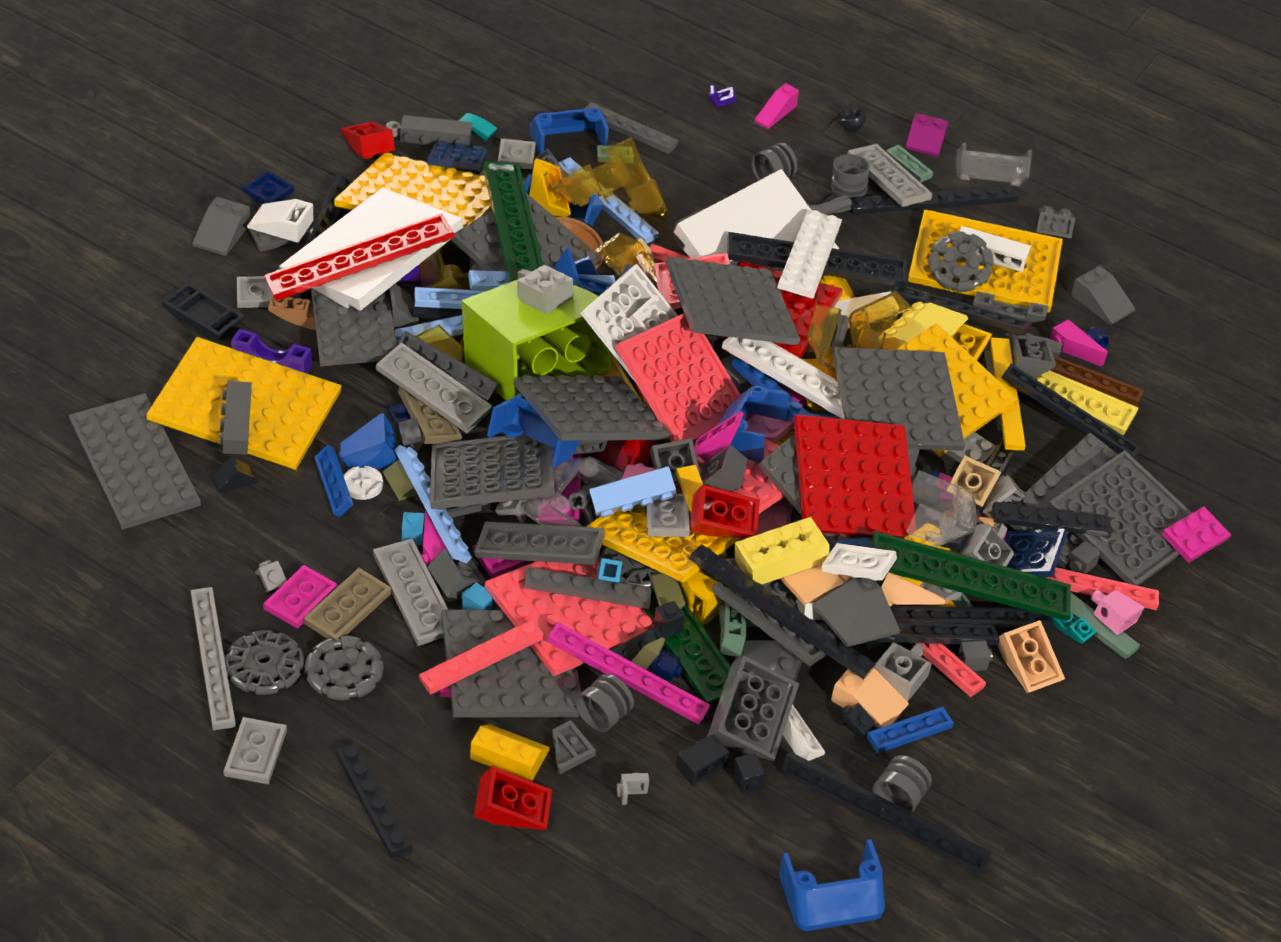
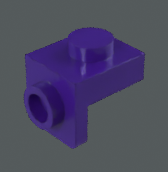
M711 85L709 98L711 102L715 103L717 108L736 102L733 87L717 91L715 86Z

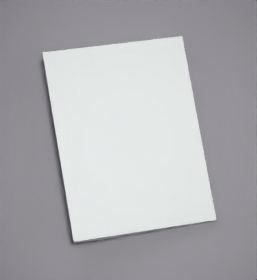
M780 169L678 223L674 233L684 243L683 250L690 258L727 253L728 232L795 242L806 212L811 209L783 170ZM834 242L832 248L839 249ZM729 260V264L734 266L738 264V262ZM754 264V265H757V266H763V267H766V268H768V269H772V270H776V271H781V272H783V270H784V268L769 267V266H765V265Z
M381 188L279 267L283 269L440 213H443L455 234L463 229L462 218ZM446 242L418 250L410 255L401 256L393 261L384 262L376 267L367 268L356 274H350L339 280H333L322 286H316L313 289L346 308L353 306L361 311Z
M637 264L627 270L580 313L632 379V375L619 356L615 346L678 316Z

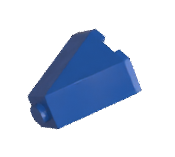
M384 413L375 417L340 443V460L349 469L357 466L359 468H364V466H370L375 469L388 468L399 460L395 452L399 445H396L392 425Z

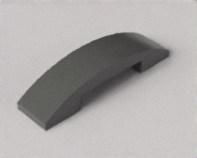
M977 291L973 306L1030 322L1045 320L1049 308L1048 305L1033 302L1030 303L1029 307L995 301L994 294Z

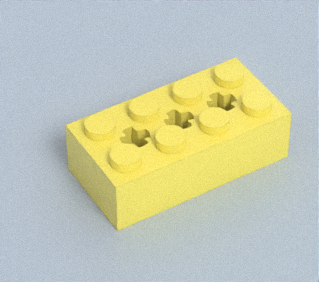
M811 517L735 542V560L747 576L760 584H765L823 564L829 555V543Z

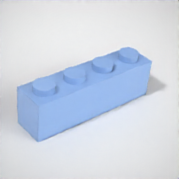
M669 466L589 489L596 516L601 515L602 518L613 515L614 511L621 510V512L632 510L635 505H650L653 503V500L661 498V501L668 500L673 497V494H676Z

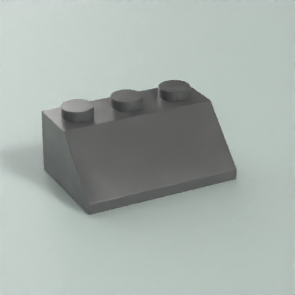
M1012 332L1010 348L1013 365L1033 378H1037L1055 368L1056 363L1048 338L1028 334L1018 336Z

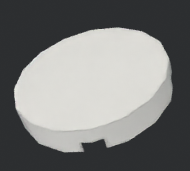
M357 466L349 469L344 474V479L352 498L360 500L371 499L382 491V475L375 468L370 466L359 468Z

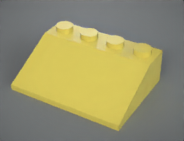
M917 302L908 311L903 313V316L896 320L891 328L885 330V333L879 340L883 349L896 350L935 323L952 336L968 320V317L933 303Z

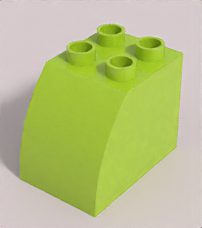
M517 280L462 300L465 364L499 383L500 386L497 393L506 401L521 394L513 384L515 377H522L523 375L540 377L541 375L558 377L559 375L576 377L577 375L593 377L594 375H600L612 370L611 351L580 314L598 296L573 285V299L545 314L521 302L518 297Z

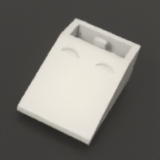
M298 199L263 204L247 228L299 242L313 222V204Z

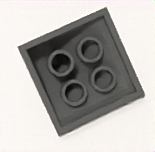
M862 577L854 578L816 601L812 606L847 647L900 633L899 626L884 592L875 580Z

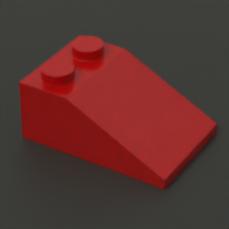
M375 122L340 128L341 133L354 152L364 159L372 158L375 154L383 155L395 150L393 131L390 128Z
M608 440L605 450L596 452L595 456L625 472L627 465L642 463L647 467L651 458V448L657 444V441Z
M701 485L693 494L690 532L711 537L749 538L755 536L758 529L760 499Z
M492 766L480 777L474 817L496 825L546 830L552 789Z

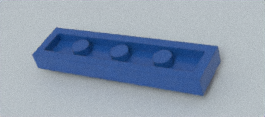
M327 445L315 456V460L333 514L340 517L353 506V502L334 447Z
M940 707L870 731L867 734V739L878 754L951 729L954 722L944 707Z

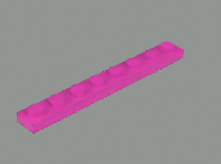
M557 622L548 636L546 642L605 674L609 673L616 676L625 685L700 725L710 706L706 702Z

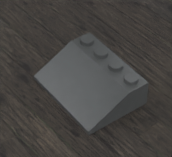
M744 655L732 662L707 737L713 734L726 748L747 754L756 753L757 757L771 761L775 760L799 683Z

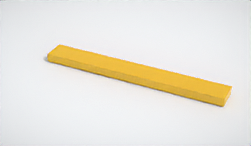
M990 338L989 343L994 377L1017 398L1015 404L1000 414L1004 447L1006 450L1024 451L1025 439L1017 388L1001 378L1009 365L1013 364L1010 341L1004 338Z

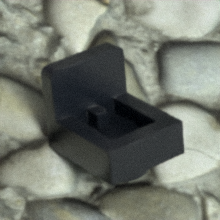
M860 703L853 706H845L839 714L841 716L836 721L839 725L846 722L859 738L865 736L875 724V720Z

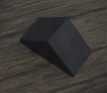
M232 457L212 476L219 493L258 483L252 466Z

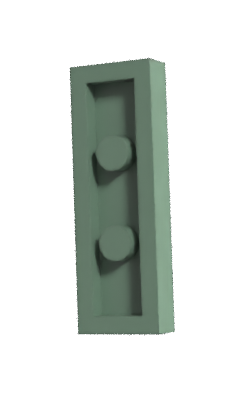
M900 145L886 150V153L920 183L932 178L933 171Z

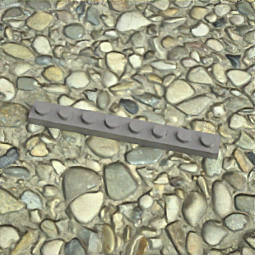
M209 587L191 590L213 730L236 727L213 589Z

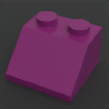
M916 113L905 149L938 157L945 138L948 121Z

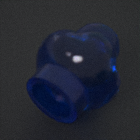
M1089 327L1086 334L1100 346L1105 348L1108 345L1109 338L1104 329Z

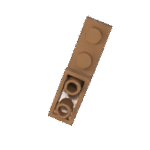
M272 295L268 307L270 312L295 325L316 330L313 306H310V300L287 297L275 301Z

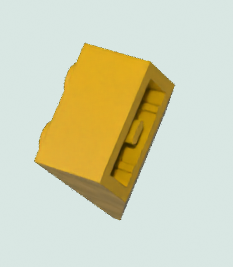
M699 570L684 583L678 581L685 603L701 626L704 627L718 615L721 599L712 592L714 585L718 581L707 576L702 570Z

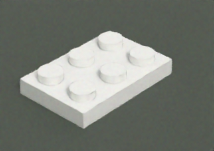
M837 543L823 562L822 572L834 575H848L854 578H868L875 581L883 580L897 559L896 551Z

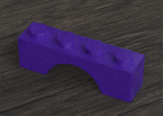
M242 329L237 331L231 341L232 349L306 374L312 366L311 348L293 344L291 348L285 351L274 350L265 345L256 333Z

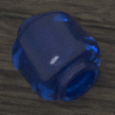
M662 650L650 664L649 668L652 669V674L669 682L674 677H679L683 666L680 665L679 656Z

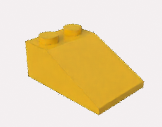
M539 158L535 159L529 196L554 217H567L571 212L560 167Z

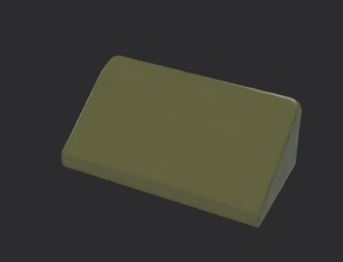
M397 460L382 472L399 501L417 495L400 460Z
M665 574L651 575L652 585L659 606L675 601L681 609L685 605V601L678 580Z
M660 638L645 645L631 662L646 670L659 655L665 639Z

